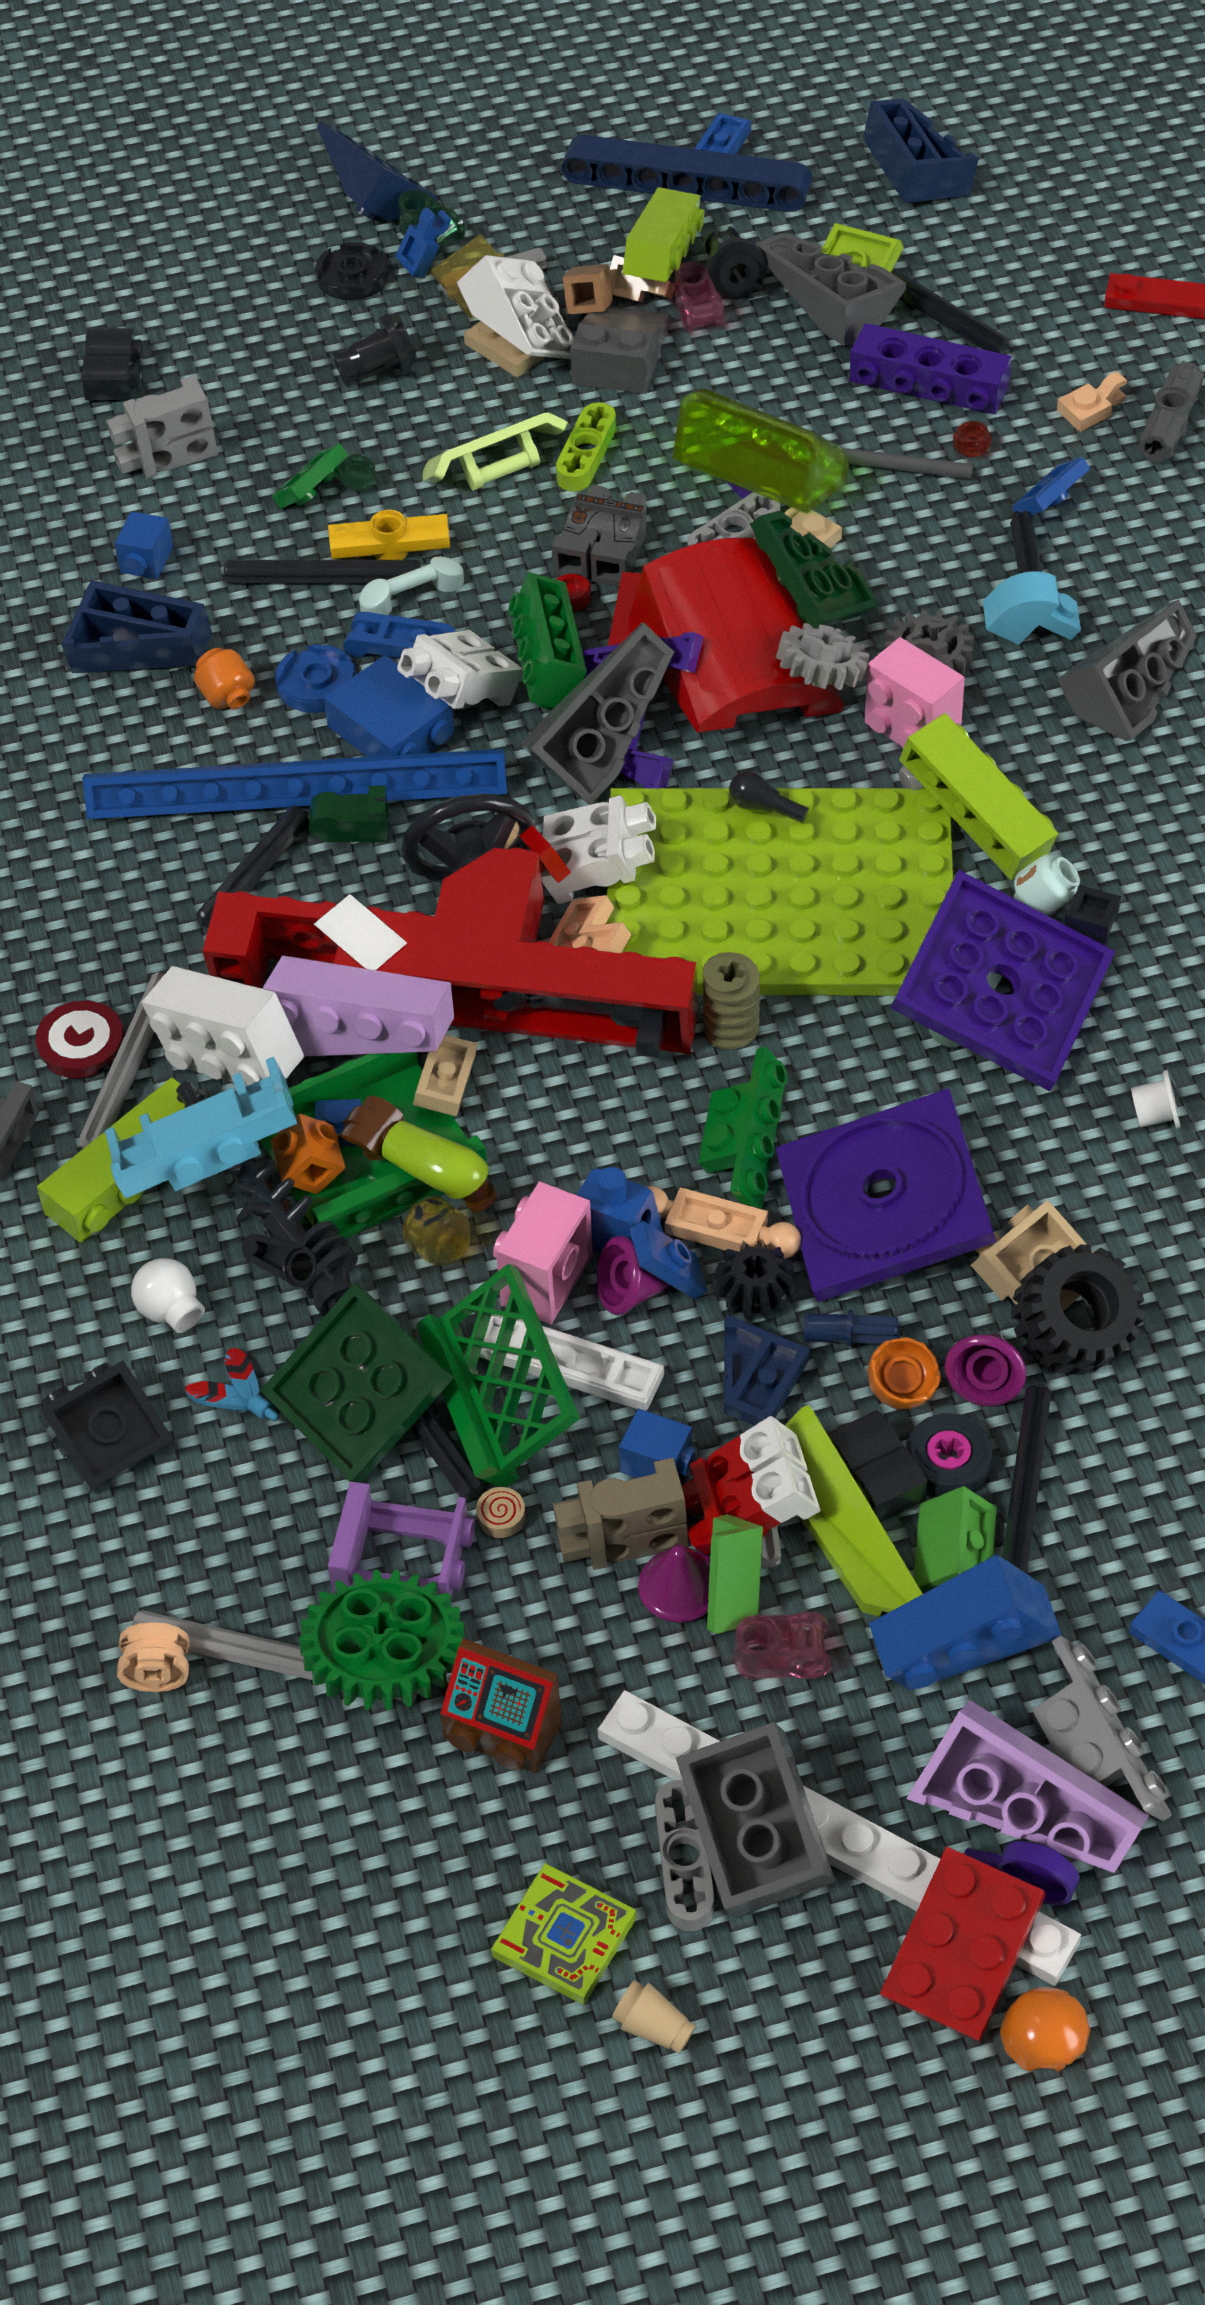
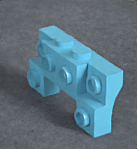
M271 1057L265 1060L270 1076L253 1084L247 1085L241 1072L232 1075L238 1096L234 1089L230 1088L155 1122L151 1120L148 1113L139 1116L143 1132L122 1141L114 1127L105 1130L112 1159L110 1165L112 1174L124 1197L128 1198L169 1180L176 1192L260 1155L258 1140L297 1124L292 1109L294 1104L284 1074L275 1058Z

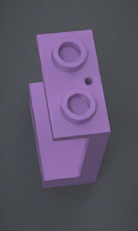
M350 1481L328 1563L332 1591H335V1581L337 1580L343 1582L348 1587L354 1585V1573L361 1575L365 1581L372 1580L373 1571L358 1569L368 1531L441 1542L446 1546L440 1575L433 1578H419L420 1587H424L433 1581L436 1582L437 1596L444 1593H449L452 1596L453 1590H461L465 1573V1561L460 1560L463 1547H471L475 1531V1519L468 1518L466 1498L458 1497L455 1513L372 1501L369 1484ZM381 1573L383 1579H389L391 1576L388 1573ZM400 1575L401 1581L407 1582L410 1578L409 1576Z

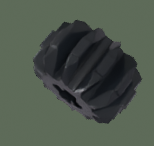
M743 1240L740 1252L727 1249L724 1261L718 1263L715 1270V1279L717 1280L716 1294L719 1300L726 1301V1308H728L729 1314L742 1309L746 1321L753 1313H760L767 1320L770 1315V1309L783 1312L786 1306V1299L792 1298L795 1281L792 1279L794 1267L791 1264V1260L784 1259L781 1247L768 1251L767 1245L762 1240L757 1247L751 1248Z

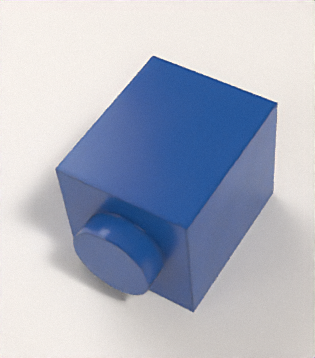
M130 512L114 543L120 573L158 579L173 549L169 519L167 517Z
M638 1408L619 1445L620 1473L635 1478L655 1474L654 1462L673 1457L679 1480L682 1475L689 1476L692 1471L690 1464L696 1461L698 1452L697 1448L692 1447V1427Z

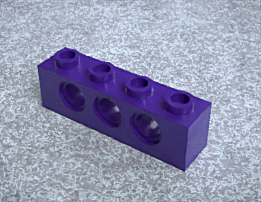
M865 323L850 351L849 381L996 415L1009 387L1012 356Z

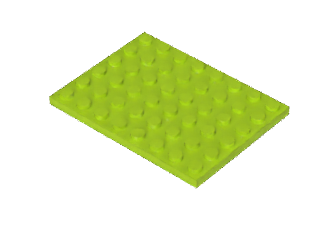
M611 788L610 798L621 795L628 807L647 802L656 816V830L638 834V836L647 834L652 841L655 850L654 862L637 866L635 881L623 884L620 879L617 883L607 886V897L615 908L606 924L623 922L631 933L622 953L631 951L642 956L657 958L680 957L686 961L696 962L698 995H703L704 993L703 968L708 959L719 953L733 952L750 958L757 966L760 974L759 995L896 996L953 880L951 817L925 788L920 790H913L912 788H774L780 791L781 796L809 808L803 824L774 811L768 813L739 808L729 797V788Z

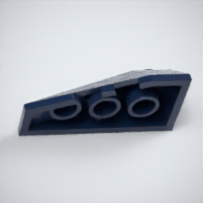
M322 121L319 122L317 126L345 194L357 203L356 211L371 220H374L376 215L390 222L435 204L438 197L411 178L407 180V177L401 174L397 168L375 156V153L348 135Z

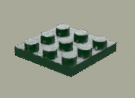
M353 1283L260 1391L349 1482L362 1483L451 1382L454 1376L363 1287Z

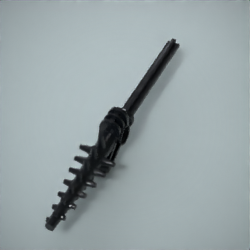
M189 1081L183 1082L176 1089L178 1094L176 1098L179 1102L185 1104V1108L203 1101L206 1096L203 1090L199 1089L197 1091ZM253 1157L241 1164L217 1173L220 1175L222 1172H226L233 1178L225 1192L229 1199H232L238 1193L244 1195L247 1199L237 1219L241 1223H245L254 1215L260 1219L270 1234H250L246 1236L242 1244L244 1257L255 1265L283 1279L291 1286L302 1288L309 1298L314 1299V1306L318 1312L325 1316L352 1286L350 1271L358 1260V1255L353 1248L347 1246L348 1243L345 1237L338 1235L339 1230L332 1221H325L307 1231L309 1222L303 1220V1217L311 1206L313 1199L306 1195L290 1208L291 1201L286 1199L295 1181L287 1177L276 1188H273V1180L269 1177L277 1164L272 1159L268 1160L258 1169ZM429 1406L410 1428L458 1495L466 1498V1503H470L475 1497H481L485 1493L486 1489L484 1487L487 1484L484 1480L475 1477L467 1456Z

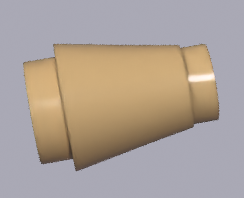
M633 1980L612 2015L613 2019L622 2024L620 2030L667 2049H672L678 2054L683 2050L696 2027L649 1982L644 1986L636 1980Z

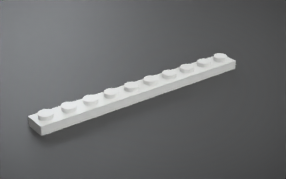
M625 1690L598 1728L599 1740L673 1780L683 1781L675 1757L720 1742ZM803 1786L829 1864L917 1911L940 1858ZM1038 1912L1015 1965L1056 1986L1080 1944L1081 1934Z

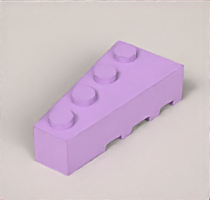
M971 1700L958 1712L906 1798L922 1805L927 1803L950 1811V1815L967 1821L972 1819L1001 1830V1833L1021 1839L1022 1837L1046 1845L1060 1854L1115 1873L1149 1817V1814Z

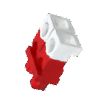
M772 1416L715 1450L709 1455L707 1460L701 1457L691 1463L690 1467L694 1478L681 1486L685 1498L686 1512L693 1517L704 1512L705 1518L689 1526L687 1531L692 1546L705 1555L711 1553L714 1517L731 1515L762 1526L763 1538L770 1529L796 1515L805 1520L821 1511L810 1475L805 1472L808 1469L797 1434Z

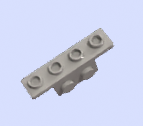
M1061 1635L1052 1641V1644L1073 1682L1032 1709L1055 1754L1105 1787L1125 1775L1144 1811L1161 1821H1165L1172 1816L1164 1801L1169 1797V1793L1159 1776L1152 1770L1148 1772L1140 1756L1145 1754V1750L1138 1737L1129 1727L1124 1729L1117 1716V1713L1121 1711L1118 1700L1106 1685L1101 1686L1094 1675L1093 1671L1098 1668L1094 1657L1084 1644L1079 1643L1076 1645Z

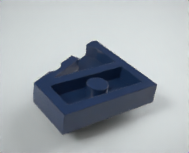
M727 1315L724 1320V1413L755 1426L770 1416L776 1418L810 1360V1348Z

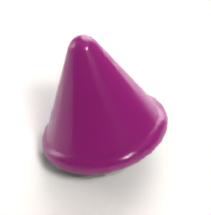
M621 1235L613 1237L603 1247L597 1265L596 1278L601 1303L609 1313L617 1316L624 1315L633 1307L671 1286L639 1266L633 1242L628 1237Z
M999 1333L965 1337L958 1341L946 1356L945 1372L950 1386L964 1400L980 1406L1006 1404L1021 1392L1025 1384L1026 1367L1022 1356Z
M675 1545L668 1550L658 1553L648 1561L639 1576L638 1591L643 1605L650 1613L668 1622H691L708 1613L710 1558L702 1552L687 1548L684 1545Z

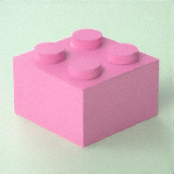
M899 637L867 664L865 723L875 732L882 733L901 745L902 748H904L906 740L910 735L944 713L955 723L961 725L965 677Z
M539 1181L530 1197L524 1196L521 1199L515 1213V1221L509 1231H502L498 1236L493 1256L497 1258L498 1271L508 1263L518 1268L539 1320L552 1325L593 1256L590 1200ZM508 1285L500 1290L501 1305L507 1307L511 1294Z

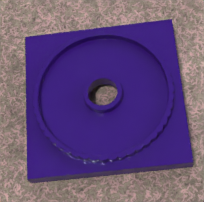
M958 870L890 1008L1050 1092L1060 1075L1115 951ZM990 974H1000L1006 977L1012 983L1014 993L1004 995L996 992L990 987L987 976Z
M949 1088L775 1147L795 1226L801 1235L800 1245L812 1291L817 1302L997 1242L956 1105ZM885 1178L896 1180L894 1190L886 1197L876 1199L866 1195L868 1188L874 1182Z

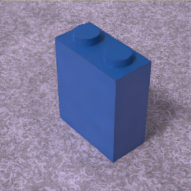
M386 655L324 697L327 726L367 757L428 753L438 745L444 744L455 734L452 707L442 699H434L425 691V687L414 678H407L397 669L398 664Z

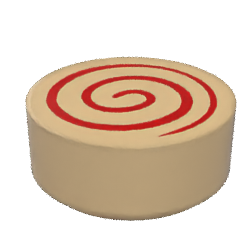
M506 1487L492 1488L483 1493L476 1504L477 1522L480 1529L485 1534L494 1538H507L519 1532L526 1520L525 1504L521 1495L515 1490Z

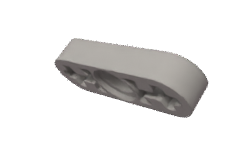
M767 490L751 493L693 531L687 539V546L724 538H754L755 533L750 523L761 515L780 511L781 500L779 496ZM731 525H738L743 527L744 530L732 533L726 531L725 528Z
M675 1780L663 1785L658 1790L655 1798L666 1910L668 1918L674 1926L684 1931H697L708 1925L714 1914L711 1869L684 1782L682 1780ZM672 1800H683V1804L686 1807V1828L676 1829ZM688 1844L695 1847L700 1855L698 1860L692 1865L680 1866L670 1859L669 1854L671 1850L678 1845ZM693 1881L697 1911L691 1913L686 1912V1907L683 1905V1883Z

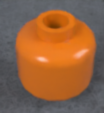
M214 648L204 653L196 663L194 681L210 706L216 709L229 707L231 710H236L249 701L251 697L249 693L254 687L255 679L239 653L232 649Z

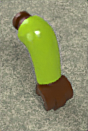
M368 1096L361 1106H355L343 1122L345 1128L339 1136L364 1149L363 1154L369 1160L379 1161L384 1158L432 1188L445 1192L448 1197L465 1201L466 1206L472 1212L485 1210L495 1201L497 1190L492 1183H489L487 1178L489 1167L482 1157L468 1147L404 1121L403 1114L388 1101L380 1097Z

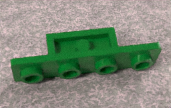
M766 1046L756 1049L750 1082L712 1091L698 1164L707 1174L734 1167L730 1186L731 1193L741 1204L762 1209L764 1196L768 1190V1174L771 1158L774 1156L775 1151L774 1141L777 1124L781 1118L780 1108L784 1086L787 1084L785 1066L776 1059Z

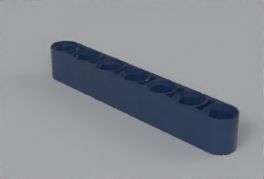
M578 135L571 140L561 165L564 177L576 184L654 194L659 187L701 195L700 200L786 212H796L804 206L813 179L809 168L797 162L590 135Z

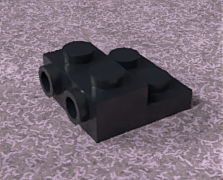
M124 1360L112 1367L109 1362L95 1367L84 1376L86 1382L71 1391L67 1386L55 1390L43 1399L42 1402L45 1406L39 1410V1420L63 1458H68L89 1493L94 1492L173 1445L174 1442L173 1437Z

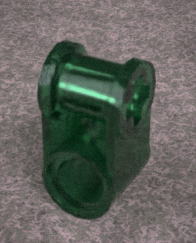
M408 190L402 193L398 199L399 228L403 237L410 224L418 225L419 216L425 207L429 208L436 215L435 219L440 210H443L451 218L448 229L434 239L439 245L435 256L443 251V246L452 240L459 241L465 236V225L454 210L445 207L424 191Z

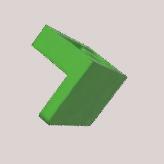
M964 1486L923 1502L919 1507L914 1580L922 1592L943 1584L994 1555L997 1507Z
M731 1515L713 1518L707 1630L715 1634L758 1624L763 1527Z

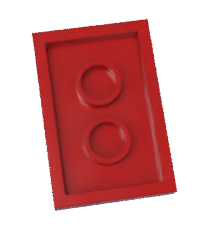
M946 1846L881 1989V1997L981 2043L1046 1896L1045 1891Z

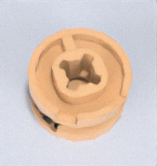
M157 1622L139 1623L126 1628L121 1632L119 1638V1648L123 1653L117 1665V1677L120 1682L129 1688L145 1692L170 1691L182 1686L187 1681L189 1673V1663L186 1657H184L190 1647L188 1634L177 1626Z

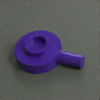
M1011 1842L1006 1845L1002 1855L967 1848L964 1852L965 1855L1044 1890L1046 1893L1043 1900L1044 1904L1064 1905L1069 1903L1080 1879L1078 1871L1067 1859L1056 1850L1038 1843Z

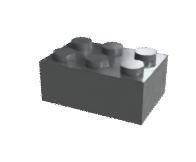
M775 1722L675 1757L725 1911L738 1917L835 1882L786 1733Z

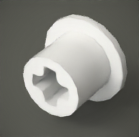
M1168 1070L1163 1071L1164 1080L1131 1088L1140 1128L1174 1120L1176 1129L1181 1128Z

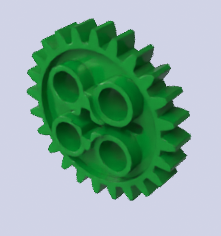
M374 1569L372 1580L365 1581L358 1573H354V1585L348 1587L343 1582L337 1580L335 1581V1595L321 1591L319 1593L320 1605H308V1619L301 1620L302 1636H299L304 1670L312 1671V1679L315 1686L326 1683V1694L329 1698L343 1691L344 1705L349 1706L359 1697L363 1698L365 1710H370L375 1700H382L385 1709L391 1710L393 1699L400 1698L408 1707L412 1706V1694L415 1692L429 1699L431 1697V1683L440 1687L447 1685L446 1673H452L458 1648L463 1638L465 1639L464 1622H460L459 1606L451 1607V1595L444 1593L437 1596V1583L434 1581L424 1587H420L419 1574L416 1573L407 1582L401 1581L400 1571L397 1569L394 1570L389 1579H383L380 1571Z

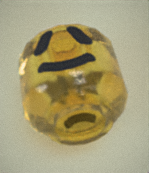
M439 1196L428 1197L419 1201L408 1211L403 1223L402 1233L407 1245L426 1262L433 1265H445L458 1260L467 1251L470 1244L471 1224L467 1217L449 1201Z

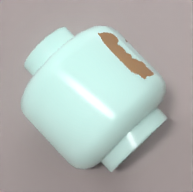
M1043 855L1017 873L1014 881L1016 891L1014 899L1052 917L1071 904L1080 884L1078 872L1064 857L1058 858L1053 855Z

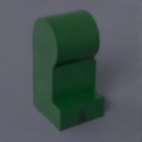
M386 785L369 786L368 794H344V796H341L334 792H322L311 799L309 832L315 839L323 842H388L389 808Z

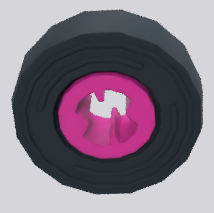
M941 1413L927 1417L914 1427L906 1441V1449L914 1457L927 1479V1493L937 1497L962 1486L974 1492L983 1485L992 1467V1444L986 1431L974 1420L960 1414ZM952 1450L957 1452V1459L951 1456L945 1461L940 1459V1452L946 1455Z

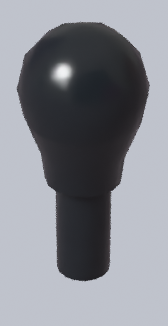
M747 771L739 773L730 782L729 797L739 808L768 813L774 811L802 824L807 817L808 807L781 796L780 791L774 789L756 773Z

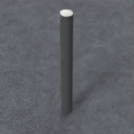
M819 445L817 450L818 461L969 480L972 479L974 464L826 445Z

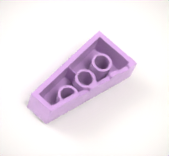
M282 956L262 988L276 993L304 1056L437 1051L454 1019L451 983Z

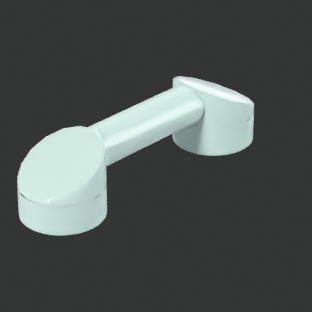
M439 556L432 558L431 564L388 580L375 579L369 582L360 593V611L389 615L392 610V595L429 581L433 582L436 589L443 592L458 590L464 583L463 568L458 562Z

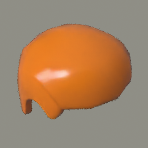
M908 1337L884 1341L872 1354L867 1369L871 1391L881 1403L896 1410H911L923 1405L932 1397L941 1378L934 1354L924 1343Z
M1038 1987L1020 1995L1006 2011L1000 2035L1005 2052L1022 2069L1032 2071L1037 2068H1048L1058 2072L1064 2069L1066 2065H1070L1085 2052L1091 2030L1086 2011L1074 1996H1070L1067 1991L1061 1989Z

